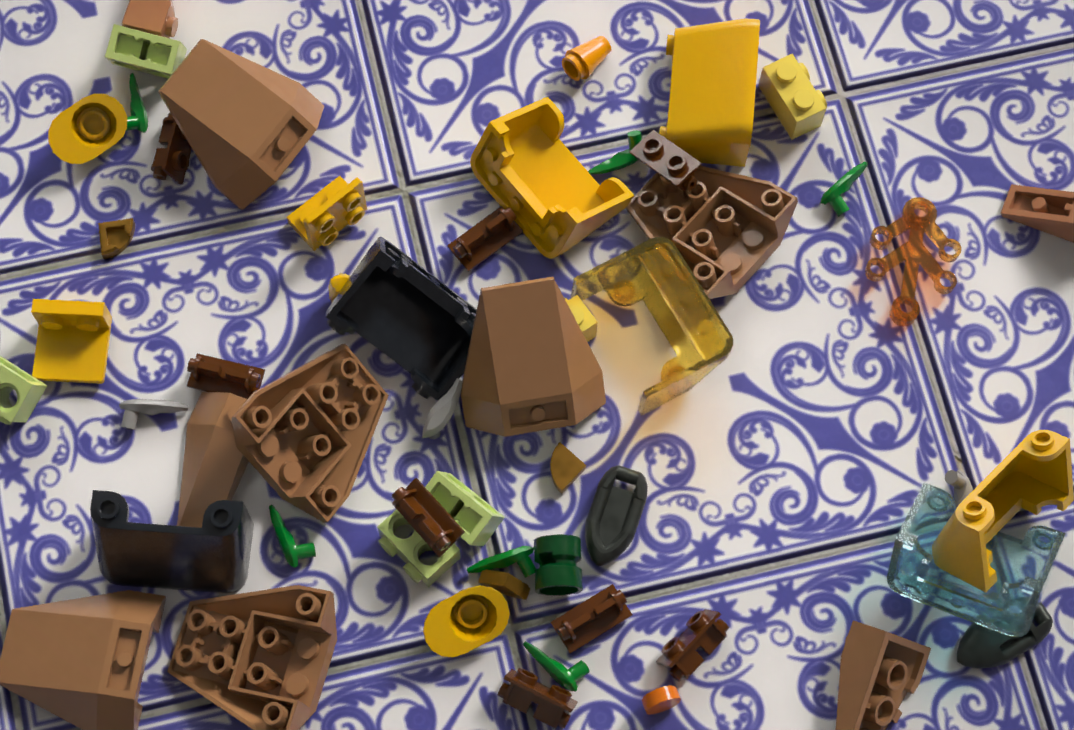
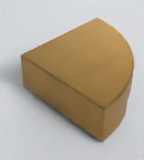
M133 218L98 223L103 259H109L120 254L130 244L135 232Z
M559 442L551 456L550 471L555 487L563 494L586 469V464Z
M482 570L478 583L484 586L492 587L502 594L527 600L531 589L528 587L529 585L506 572Z

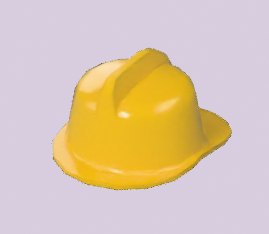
M107 94L89 95L61 112L52 121L48 130V143L52 152L60 160L70 164L86 163L114 146L124 136L127 129V114L123 105L114 97Z
M479 585L463 589L441 601L430 610L425 618L423 627L425 642L433 652L443 657H457L466 654L501 635L508 625L510 615L508 603L503 595L492 587Z

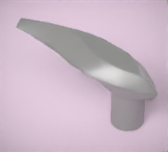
M457 378L451 389L435 403L424 423L422 438L437 439L440 436L441 430L449 422L456 409L463 381Z
M131 399L119 404L120 409L125 410L121 427L135 430L139 413L155 415L158 413L188 411V405L166 400Z
M959 469L957 472L949 470L945 474L946 483L954 487V501L957 508L973 491L971 482L965 473Z

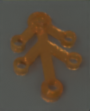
M921 197L912 198L907 201L902 209L901 218L887 227L878 226L874 228L870 236V244L875 249L883 250L890 245L893 238L910 229L908 242L883 258L870 259L865 267L866 277L876 282L882 280L886 272L905 261L900 297L893 301L889 310L891 320L899 326L913 324L920 312L919 304L914 299L919 264L933 280L934 288L940 294L951 293L957 284L955 274L951 271H944L923 245V236L925 233L939 249V257L948 263L957 260L961 253V245L957 240L946 237L935 223L937 218L936 207L931 201ZM920 209L925 212L926 216L919 217L915 214L914 210ZM883 234L887 241L880 242L876 239L875 235ZM944 247H952L955 250V254H947ZM873 265L879 266L882 273L875 274L871 271L870 267ZM940 279H948L951 283V286H943L940 283ZM907 304L911 307L912 311L904 312L901 310L900 305Z

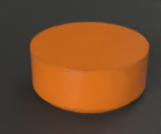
M672 685L657 688L647 693L642 699L646 714L649 715L671 709L681 702L677 688Z

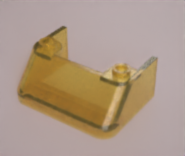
M651 238L575 277L573 280L571 298L578 295L583 301L605 290L611 301L619 306H631L643 300L676 353V357L664 364L661 371V382L643 391L638 408L641 416L692 389L727 359L733 347L732 334L676 245L668 238Z

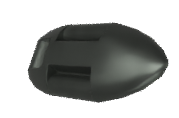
M616 465L606 471L599 481L585 522L587 550L591 560L597 566L607 565L617 559L635 537L646 503L648 489L646 478L641 472ZM615 479L634 485V493L613 486Z
M1032 595L1014 597L976 619L969 626L959 642L957 662L966 667L977 669L1004 665L1042 642L1052 628L1053 619L1038 597ZM1026 607L1039 624L1037 627H1035L1024 609Z

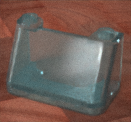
M924 483L894 542L887 574V583L890 588L901 596L1007 636L1022 637L1026 635L1035 618L1066 533L1039 525L1029 528L1024 539L1021 540L998 532L986 544V549L992 551L993 562L990 566L996 570L997 582L987 592H984L935 565L932 555V544L954 513L956 502L947 491Z

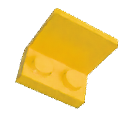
M338 176L286 217L288 223L313 251L317 250L320 246H328L337 238L339 231L348 224H356L365 215L367 205L363 182L357 177L348 184L341 176Z
M33 299L31 313L38 322L39 327L32 376L39 381L104 383L112 316L105 302Z

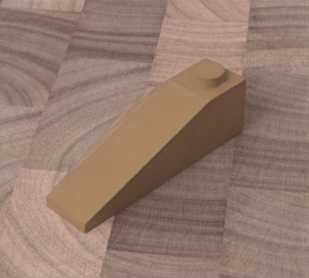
M201 393L187 423L177 526L202 528L203 516L210 504L219 500L233 499L249 461L236 447L231 417L247 399L232 393Z
M853 620L841 654L836 730H886L890 722L897 723L902 715L898 708L908 692L914 694L920 684L931 648Z

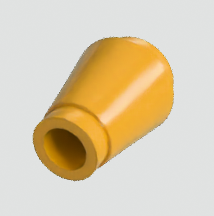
M598 36L568 50L562 59V67L566 74L575 81L587 79L611 52V45L605 37Z

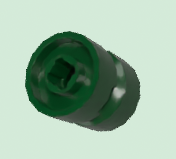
M557 534L534 539V562L540 565L535 570L536 593L547 596H564L577 594L583 590L582 569L576 566L581 561V538L573 535Z

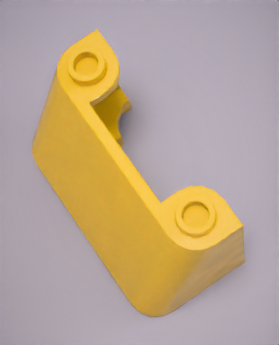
M744 18L675 28L674 35L667 36L666 55H672V72L667 125L660 126L659 134L701 163L745 167L753 131L760 32L759 19Z
M545 97L490 121L471 155L470 163L476 178L497 203L504 209L510 207L517 217L514 221L544 257L553 259L567 252L624 210L633 199L634 194L622 181L614 177L604 180L600 185L559 139L564 130V116L549 97Z
M1038 430L1026 436L958 505L932 544V556L935 565L968 584L987 592L997 582L996 570L990 566L993 562L992 551L986 549V544L1021 508L1038 515L1043 506L1057 505V509L1064 511L1074 501L1070 439L1050 430Z

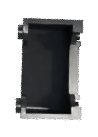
M379 237L327 309L326 318L329 319L327 324L340 335H344L346 332L352 335L355 332L410 373L414 381L412 388L419 395L426 399H429L431 396L438 401L451 389L456 379H459L464 374L477 309L388 240Z
M93 490L90 513L99 569L103 577L111 584L226 594L235 593L245 585L248 576L254 523L243 501H216L205 510L202 528L128 522L129 505L123 496L112 491Z

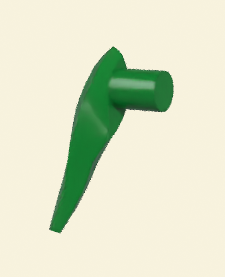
M131 73L129 80L131 116L127 117L126 131L137 129L146 133L148 128L147 112L135 75Z
M641 131L628 132L629 149L618 152L612 158L593 167L588 171L589 174L613 172L639 161L629 151L642 140Z
M863 162L850 169L823 194L821 203L824 205L829 203L838 217L850 210L841 195L849 191L852 183L860 177L868 163Z
M271 504L269 512L272 525L287 563L296 568L298 560L316 557L313 542L295 545L293 535L286 528L279 512Z
M521 546L485 558L467 568L468 574L479 573L482 570L506 568L517 562L522 574L526 578L534 574L536 570L529 556L534 552V547Z
M527 641L523 643V646L546 672L569 691L576 692L578 687L576 682L590 672L588 666L582 660L567 669L560 662L549 658L534 645Z

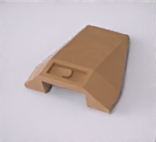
M200 39L158 91L215 188L240 210L246 208L279 179L317 130L324 109V105L299 82L205 39Z
M700 166L694 172L697 185L691 191L677 188L656 173L633 197L626 210L681 283L707 299L736 294L781 245L798 203L797 197L772 182Z
M553 276L481 288L461 389L466 427L504 437L577 425L606 403L602 369Z
M341 344L253 392L231 417L236 447L283 500L326 523L350 495L389 395L346 344Z
M294 585L190 601L167 672L253 730H299L316 712L337 642L334 593L327 590Z
M126 590L12 609L0 657V686L82 730H138L143 706L137 701L152 632L159 633L166 596Z

